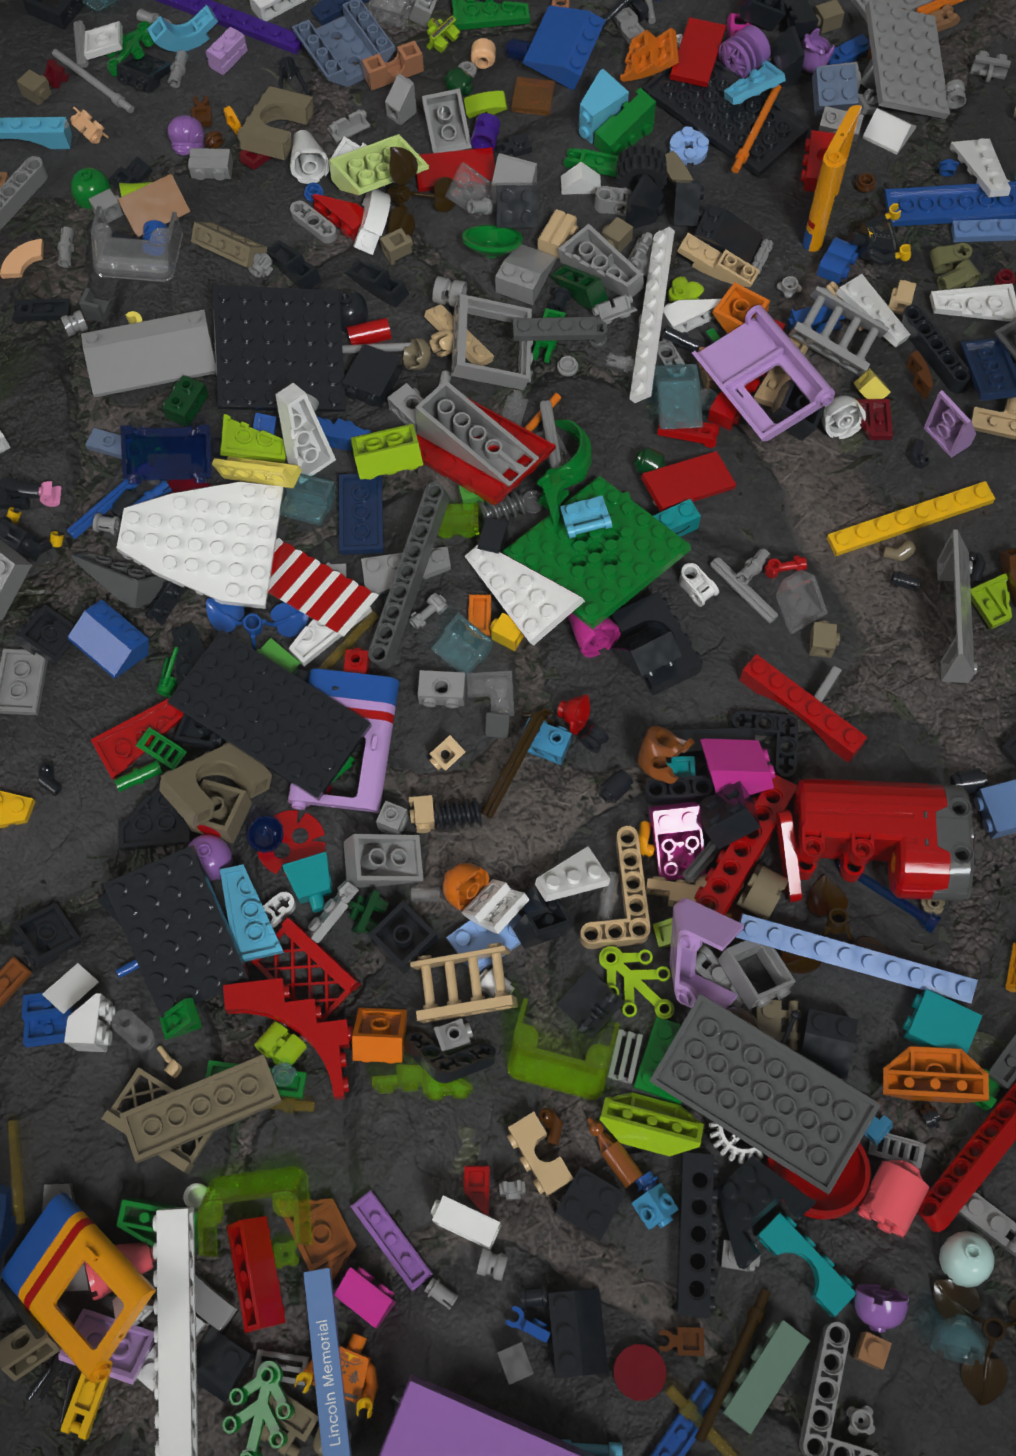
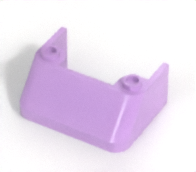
M687 898L680 899L673 907L670 969L676 998L681 1004L692 1008L698 996L703 994L724 1008H728L736 1000L737 994L695 974L697 950L700 949L704 942L723 951L744 929V924Z

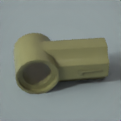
M967 259L958 264L954 270L938 277V289L940 291L958 289L964 285L966 288L975 285L982 275L970 259Z

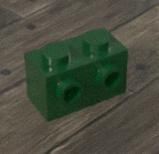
M182 375L179 382L177 381L174 384L170 396L163 402L162 409L166 419L189 428L209 396L205 384Z

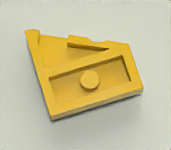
M0 791V828H5L12 824L28 823L36 801L33 798Z

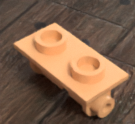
M73 107L77 113L71 117V124L83 133L91 143L98 144L102 135L108 138L103 132L105 128L96 120L92 122L91 119L93 117L84 109L80 112L76 107Z

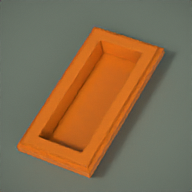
M469 594L468 636H490L491 595Z

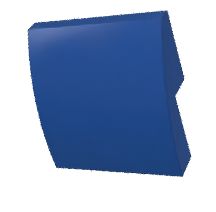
M43 993L23 995L22 1018L24 1020L23 1044L25 1048L64 1043L67 1019L75 1012L74 1005L63 1014L42 995Z

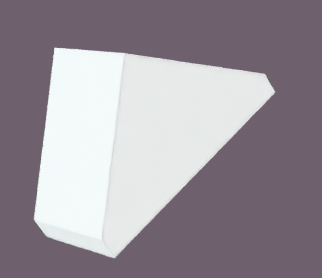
M582 162L561 176V195L596 194L597 189L601 187L600 174Z

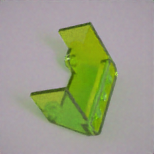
M523 998L507 1065L509 1075L518 1081L588 1100L598 1099L604 1091L620 1023L615 1022L610 1046L602 1044L593 1045L589 1048L585 1061L536 1048L539 1039L538 1032L533 1026L524 1024L528 1011V999Z
M291 1166L213 1178L208 1184L197 1213L199 1256L218 1257L217 1225L221 1223L224 1217V1203L272 1197L273 1209L277 1215L285 1218L294 1217L295 1244L312 1245L309 1184L306 1171L302 1168Z

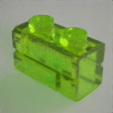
M478 503L448 504L437 536L451 538L453 535H462L465 538H470L474 535H479Z

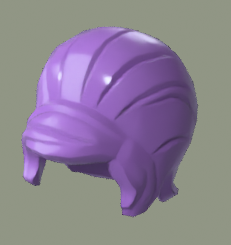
M819 28L814 29L811 34H806L805 38L800 42L805 54L802 70L809 74H813L816 67L827 65L835 49L834 45L831 48L828 40L819 35Z
M180 115L171 120L167 133L175 154L189 155L190 148H204V130L196 118L189 115Z

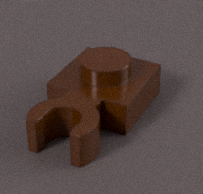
M205 95V99L202 102H199L197 96H194L195 107H191V117L196 118L202 127L212 126V109L208 96Z
M677 1327V1335H673L668 1330L658 1331V1335H666L669 1339V1343L666 1346H658V1350L669 1351L673 1347H677V1355L704 1356V1328Z

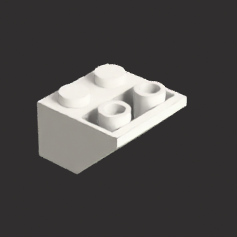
M100 993L93 995L68 1017L64 1043L77 1051L107 1052V1047L112 1042L110 1025L111 1021H114L116 1013L113 1003Z

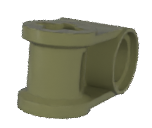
M967 243L934 248L929 253L934 272L936 274H944L954 270L962 260L964 261L971 257L972 248Z

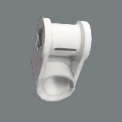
M687 563L682 567L679 584L696 605L702 607L706 600L719 594L717 585L707 577L698 565ZM690 574L694 576V578L689 579L685 575Z

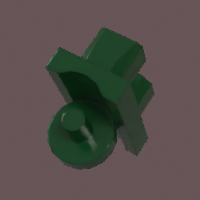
M373 890L372 893L369 892L363 906L364 898L359 895L355 902L350 901L348 903V909L351 910L350 919L355 920L359 913L352 930L353 933L358 935L361 933L369 934L379 924V922L370 919L372 911L384 915L389 905L386 900L379 897L380 892Z

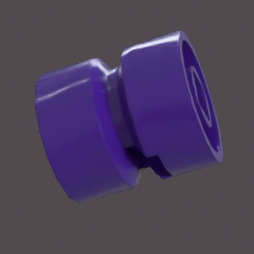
M482 113L476 118L471 137V145L474 149L490 147L493 150L495 149L501 127V122L495 115Z

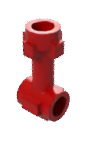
M794 556L793 561L782 563L778 559H770L764 567V573L768 578H776L779 572L788 570L801 573L807 569V561L805 557Z

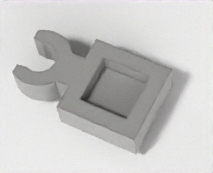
M503 1181L499 1184L500 1196H505L506 1200H519L521 1195L526 1194L525 1181Z

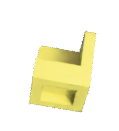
M870 368L854 382L859 392L866 399H884L890 393L886 384Z

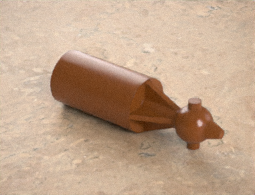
M589 1117L587 1120L590 1134L598 1137L602 1157L626 1189L644 1174L623 1145L603 1132V1124Z

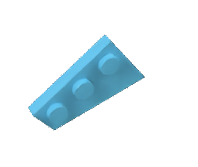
M765 60L761 63L762 67L760 69H753L749 72V77L739 79L725 89V99L733 105L741 104L744 100L752 96H758L761 92L777 87L780 83L786 81L785 73Z

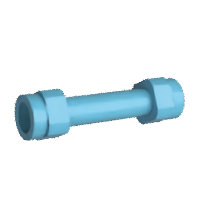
M561 1439L597 1456H622L621 1442H608V1445L571 1443L569 1439Z

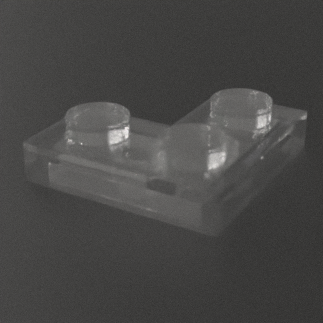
M512 671L467 673L468 698L491 696V712L514 716Z

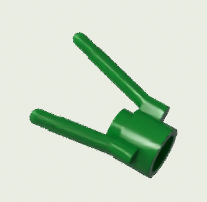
M178 647L174 648L171 658H165L161 678L156 690L157 693L168 698L178 688L177 679L170 676L179 650Z

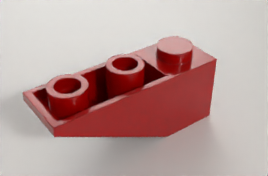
M318 194L312 195L314 209L338 227L344 236L350 237L355 241L364 216V209L356 203Z

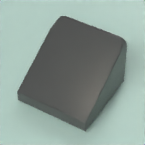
M488 712L486 714V736L508 738L510 715Z

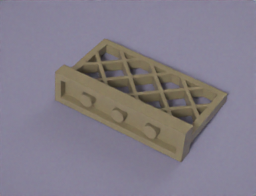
M138 1067L110 1111L107 1110L101 1119L126 1134L120 1117L122 1112L119 1111L125 1100L133 1099L134 1106L138 1107L137 1097L151 1094V1099L155 1100L156 1092L165 1090L171 1093L175 1090ZM142 1075L148 1079L150 1090L137 1093L135 1084ZM153 1083L158 1085L159 1088L154 1089ZM213 1132L204 1135L200 1141L199 1138L195 1139L196 1148L191 1156L183 1152L182 1145L163 1152L158 1156L183 1172L190 1174L195 1166L194 1162Z

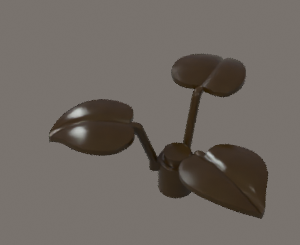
M390 147L389 171L391 179L396 184H392L389 187L388 194L390 199L396 201L395 204L399 206L395 207L390 214L388 234L402 228L406 235L409 234L411 237L415 228V220L412 214L407 213L408 208L402 202L408 201L411 196L435 198V209L440 212H448L458 202L459 189L451 178L441 177L435 183V194L411 192L404 185L410 183V177H414L417 174V159L412 152L405 148Z
M825 875L812 887L807 900L808 908L816 917L827 915L826 927L821 934L822 936L826 937L829 932L840 934L845 931L848 942L854 945L850 933L851 927L847 925L849 915L846 912L848 899L845 893ZM860 937L856 942L857 946L891 955L889 950L874 938ZM783 950L781 952L782 961L787 969L793 973L807 974L814 972L822 963V961Z
M938 1279L934 1282L933 1295L938 1312L943 1319L954 1326L960 1327L965 1325L969 1317L982 1324V1334L989 1340L985 1358L979 1354L971 1355L963 1362L961 1368V1377L967 1390L979 1405H987L999 1397L1007 1384L1008 1373L1004 1362L1000 1359H990V1355L995 1341L1001 1340L1005 1336L1006 1328L1016 1325V1299L1009 1305V1313L1014 1320L1006 1323L994 1317L985 1320L972 1313L978 1309L980 1304V1298L975 1287L967 1288L956 1285L952 1282V1279Z

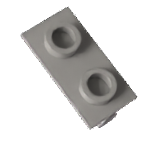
M358 109L356 112L348 115V119L343 117L335 122H331L327 130L337 143L342 141L344 136L348 138L369 128L370 124L365 119L367 117L365 110Z
M627 294L612 299L614 307H611V303L608 300L592 308L596 320L604 321L606 324H610L613 319L618 317H629L632 312L637 311L635 307L630 305V303H633L632 296H627Z

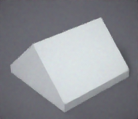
M876 108L863 135V139L897 155L916 129V126L882 109Z

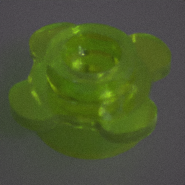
M294 1240L282 1244L277 1242L273 1245L272 1249L277 1269H282L286 1265L293 1267L298 1265L299 1257L296 1254L298 1246ZM284 1252H288L287 1257H284Z

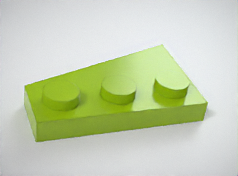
M224 414L220 455L285 463L286 451L282 438L266 431H258L249 427V424L243 421L241 423L231 419V416Z

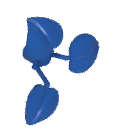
M213 598L206 600V611L212 626L219 632L222 629L226 633H231L236 628V624L239 626L244 625L246 632L251 635L252 649L255 651V637L261 634L263 625L277 626V631L280 635L290 638L301 633L309 616L289 604L281 603L272 609L270 615L274 623H271L265 619L261 620L257 614H248L243 618L245 615L243 606L220 604Z

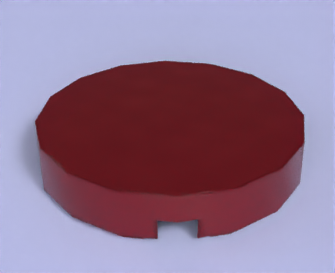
M633 1344L624 1348L617 1356L613 1366V1378L617 1388L626 1397L635 1401H646L655 1397L663 1389L666 1380V1366L662 1357L655 1349L644 1344Z

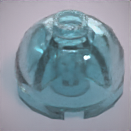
M956 1314L955 1318L943 1319L935 1326L930 1349L936 1354L937 1349L943 1351L944 1358L955 1362L974 1365L975 1360H979L981 1365L985 1360L986 1340L978 1326L971 1323V1318Z

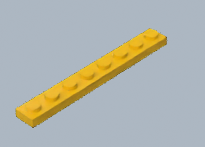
M984 481L830 533L826 539L836 557L992 504L995 501V497L987 482Z

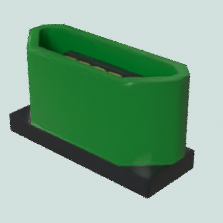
M713 328L702 331V336L709 345L721 339Z

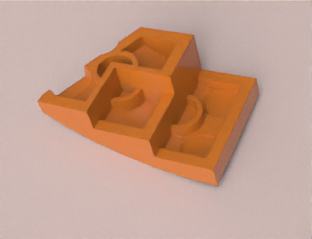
M671 27L658 37H655L646 29L633 38L625 59L627 66L624 74L620 75V80L626 82L642 79L677 64L679 60L676 31Z

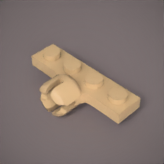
M440 304L426 310L424 317L439 331L431 335L430 348L432 352L436 353L438 357H445L453 351L454 316ZM467 330L465 357L475 365L485 366L491 363L494 355Z
M790 336L791 341L805 355L809 347ZM775 366L769 370L754 395V400L757 403L772 407L781 386L790 379L780 366Z
M1016 397L1006 400L1004 412L974 407L971 422L975 431L1016 440Z

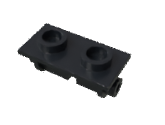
M171 581L164 582L156 595L158 600L153 599L145 610V616L150 620L154 618L162 626L185 592L184 588Z

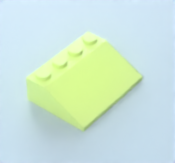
M399 134L329 159L331 180L341 191L361 195L393 183L389 171L390 147H401L412 152L418 163L417 173L429 169V165Z

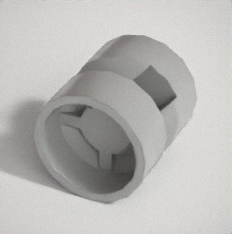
M437 276L433 288V303L442 305L449 303L451 307H455L459 295H466L467 282L456 279L451 282L450 278Z

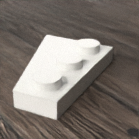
M587 846L536 879L535 885L547 902L609 886L610 878Z

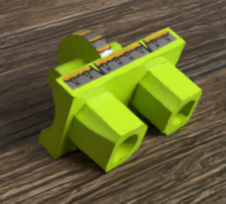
M453 16L444 23L441 19L436 20L434 18L428 21L429 29L427 33L430 35V42L426 47L429 50L435 48L442 53L449 44L444 39L445 36L452 42L459 37L460 31L454 25L456 19Z

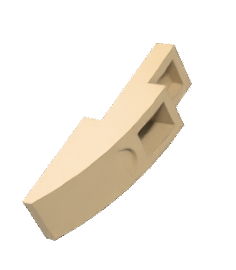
M690 233L686 235L677 250L678 253L694 262L693 268L730 284L735 282L743 287H751L760 272L759 269L725 249L721 253Z
M707 874L699 876L694 885L685 880H676V882L666 881V878L659 876L652 877V879L648 878L645 889L646 894L668 897L667 906L674 907L682 898L696 902L694 896L700 886L705 887L708 881L705 880ZM744 884L737 895L741 894ZM713 889L717 893H723L719 889Z

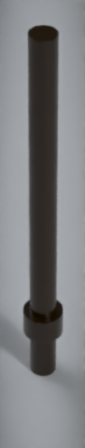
M761 1288L754 1306H750L746 1317L748 1319L695 1435V1439L702 1443H705L754 1330L757 1324H761L765 1313L763 1310L771 1294L766 1289Z

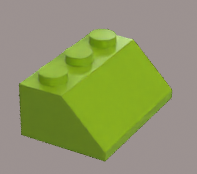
M414 424L351 437L360 480H370L376 476L392 475L398 471L414 470L419 466H423Z

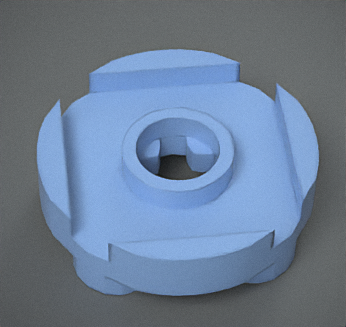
M687 126L671 137L669 149L670 152L674 151L685 165L687 163L696 165L706 158L709 140L699 131Z

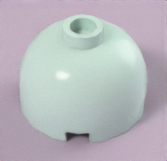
M969 1231L957 1232L947 1238L940 1249L939 1261L941 1269L945 1274L947 1273L956 1285L967 1288L976 1287L988 1279L994 1268L995 1257L993 1250L986 1239L977 1233Z

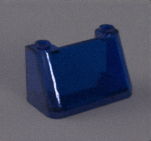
M198 425L199 427H195V430H193L192 426H188V428L139 427V431L138 428H132V426H120L123 480H127L130 485L142 484V481L195 480V483L198 484L208 483V479H212L210 425Z

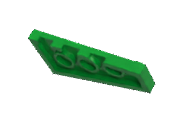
M452 0L453 16L456 19L455 26L459 30L530 23L528 3L503 1L502 4L494 2V0H486V2Z

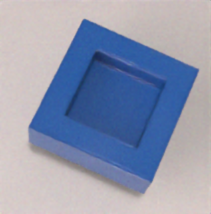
M255 413L253 428L274 435L277 417Z

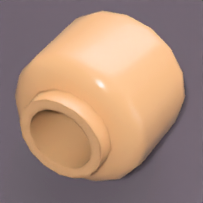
M487 38L477 39L471 47L472 63L481 69L489 68L494 64L496 56L494 43Z

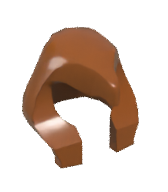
M652 726L648 729L642 741L638 754V765L651 778L673 784L678 780V776L676 777L673 770L667 765L666 757H676L681 752L685 753L695 742L692 738L685 741L675 736L666 728Z

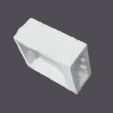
M443 1196L441 1201L436 1199L430 1213L433 1216L432 1221L436 1225L491 1250L501 1228L499 1221L446 1196Z

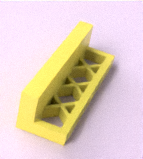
M228 456L227 460L214 458L212 465L224 479L294 488L302 472L298 465Z

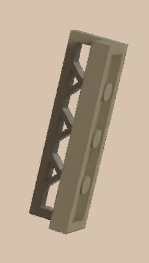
M194 222L191 242L246 268L253 267L255 253H267L266 246L213 222Z

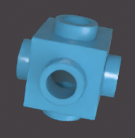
M662 1183L653 1187L631 1203L648 1230L656 1225L660 1229L673 1221L671 1215L679 1210Z

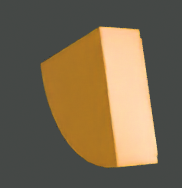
M229 105L224 108L226 122L234 133L238 135V131L242 127Z

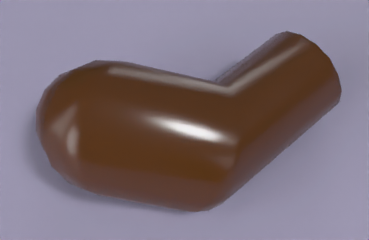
M543 1108L539 1112V1119L549 1130L547 1143L559 1146L563 1122L554 1110Z

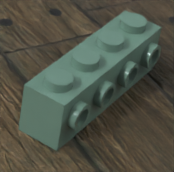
M779 1320L778 1323L773 1322L765 1333L768 1339L763 1346L759 1344L750 1357L753 1359L752 1364L748 1369L744 1367L735 1380L739 1384L733 1393L730 1390L727 1392L722 1402L723 1409L721 1413L749 1434L755 1429L810 1342L809 1339L784 1320Z

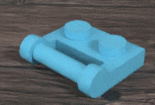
M603 495L560 506L569 539L576 537L577 534L604 527L605 529L612 528L611 518L608 514Z

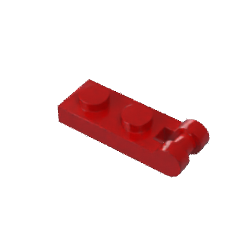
M662 414L657 435L702 443L708 448H713L716 446V437L720 429L716 424Z

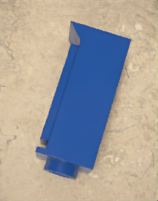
M822 305L811 325L812 330L822 333L834 310ZM812 307L796 311L791 309L790 317L787 319L788 330L791 331L797 322L803 323ZM840 315L833 330L842 329L840 320L845 319L844 316Z

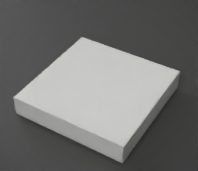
M120 21L85 31L84 55L87 60L122 50L123 27Z

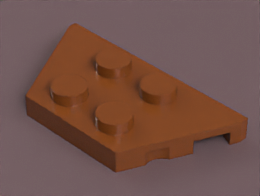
M330 1198L277 1202L309 1271L330 1268L333 1282L357 1247L335 1200Z

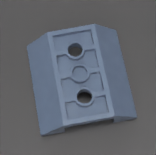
M351 0L342 4L344 16L315 29L309 19L292 26V30L326 79L345 87L365 79L362 66L363 59L380 54L383 61L387 63L395 51L394 44L362 0Z

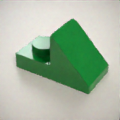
M193 998L183 999L165 1012L163 1018L159 1017L165 1040L181 1036L202 1027Z

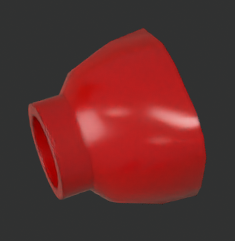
M588 694L571 698L569 701L562 700L558 706V717L564 719L566 724L570 726L572 734L577 735L585 727L589 719L590 700Z

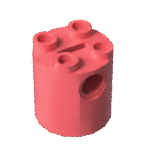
M904 1160L882 1161L859 1205L857 1214L869 1221L873 1219L878 1222L877 1227L888 1234L894 1233L904 1238L929 1190V1186L922 1180L919 1173L920 1170Z

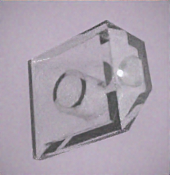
M799 570L782 580L776 598L789 634H794L828 614L815 575Z

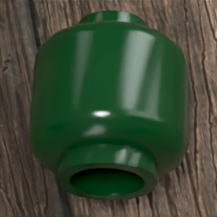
M460 67L452 68L444 80L448 91L460 89L462 97L464 95L468 96L474 88L472 85L473 77Z
M646 447L644 450L640 449L633 462V465L636 466V472L641 475L666 467L667 465L664 463V455L649 447Z

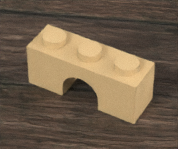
M535 1112L508 1127L510 1134L506 1137L513 1149L518 1147L523 1156L519 1159L527 1172L529 1170L533 1172L536 1179L532 1182L539 1194L545 1193L546 1197H549L574 1180L561 1157L551 1162H543L537 1158L534 1151L539 1141L547 1137V1133Z

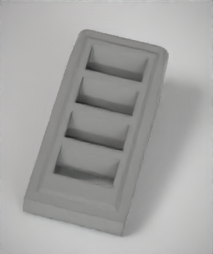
M888 1133L883 1138L882 1152L877 1151L878 1145L876 1146L870 1141L867 1155L886 1161L904 1160L918 1169L921 1168L926 1144ZM890 1141L895 1142L892 1155L887 1154ZM904 1145L903 1157H898L900 1146ZM911 1148L915 1149L913 1161L909 1160Z

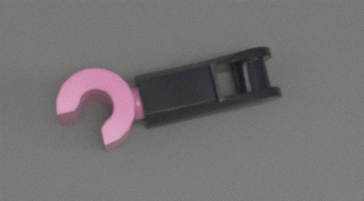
M3 477L0 480V493L37 499L40 496L42 504L56 507L60 504L61 486L52 487V481L43 482L41 487H39V483Z

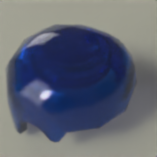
M269 815L256 818L247 832L249 845L255 851L263 854L273 852L280 846L283 840L282 824L278 819Z

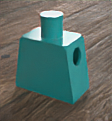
M323 852L282 865L301 904L310 902L312 912L314 913L323 911L325 906L323 897L333 894L330 862L327 853Z

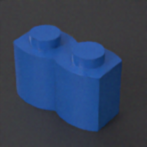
M835 237L819 264L817 275L837 284H840L842 279L846 280L851 270L850 265H855L859 253H856L858 246L850 245L849 242Z

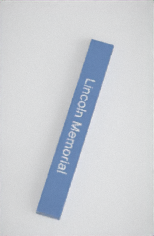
M325 1268L304 1272L322 1455L352 1456L331 1269Z

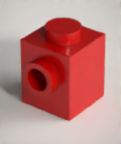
M362 648L346 650L343 672L369 674V651H365Z

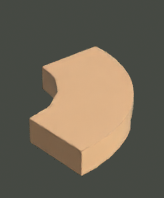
M32 240L15 248L6 257L1 266V278H21L24 270L30 264L43 260V240Z

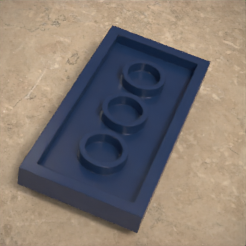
M998 338L963 341L960 343V351L966 366L971 371V379L980 401L1016 397V368L1009 352Z
M339 474L340 555L384 553L382 475L370 480H360L359 474Z

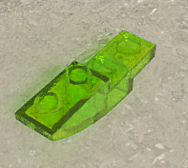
M396 1065L397 1075L372 1076V1087L374 1090H378L379 1094L393 1093V1089H403V1092H416L418 1087H422L423 1096L428 1097L430 1101L443 1100V1096L453 1095L454 1099H466L468 1094H474L473 1085L460 1078L450 1083H440L434 1080L420 1065Z

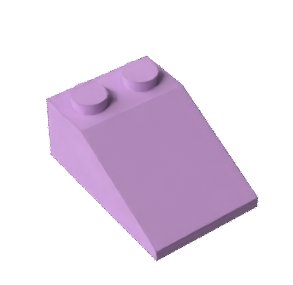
M943 390L940 391L924 429L952 458L972 444L976 432L971 420Z

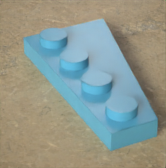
M242 864L220 869L229 928L244 962L284 953L245 866Z

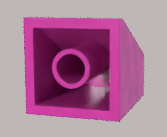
M700 740L716 793L738 781H741L750 795L774 788L772 778H776L772 764L767 765V762H770L766 748H761L759 740Z

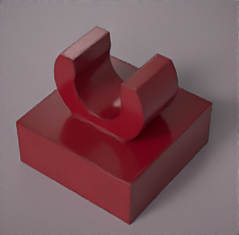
M48 59L44 77L52 88H60L61 81H68L69 73H64L65 68L59 66L55 59Z

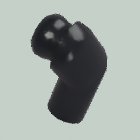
M49 762L43 763L39 768L38 783L53 796H57L61 792L62 787L54 782V767Z

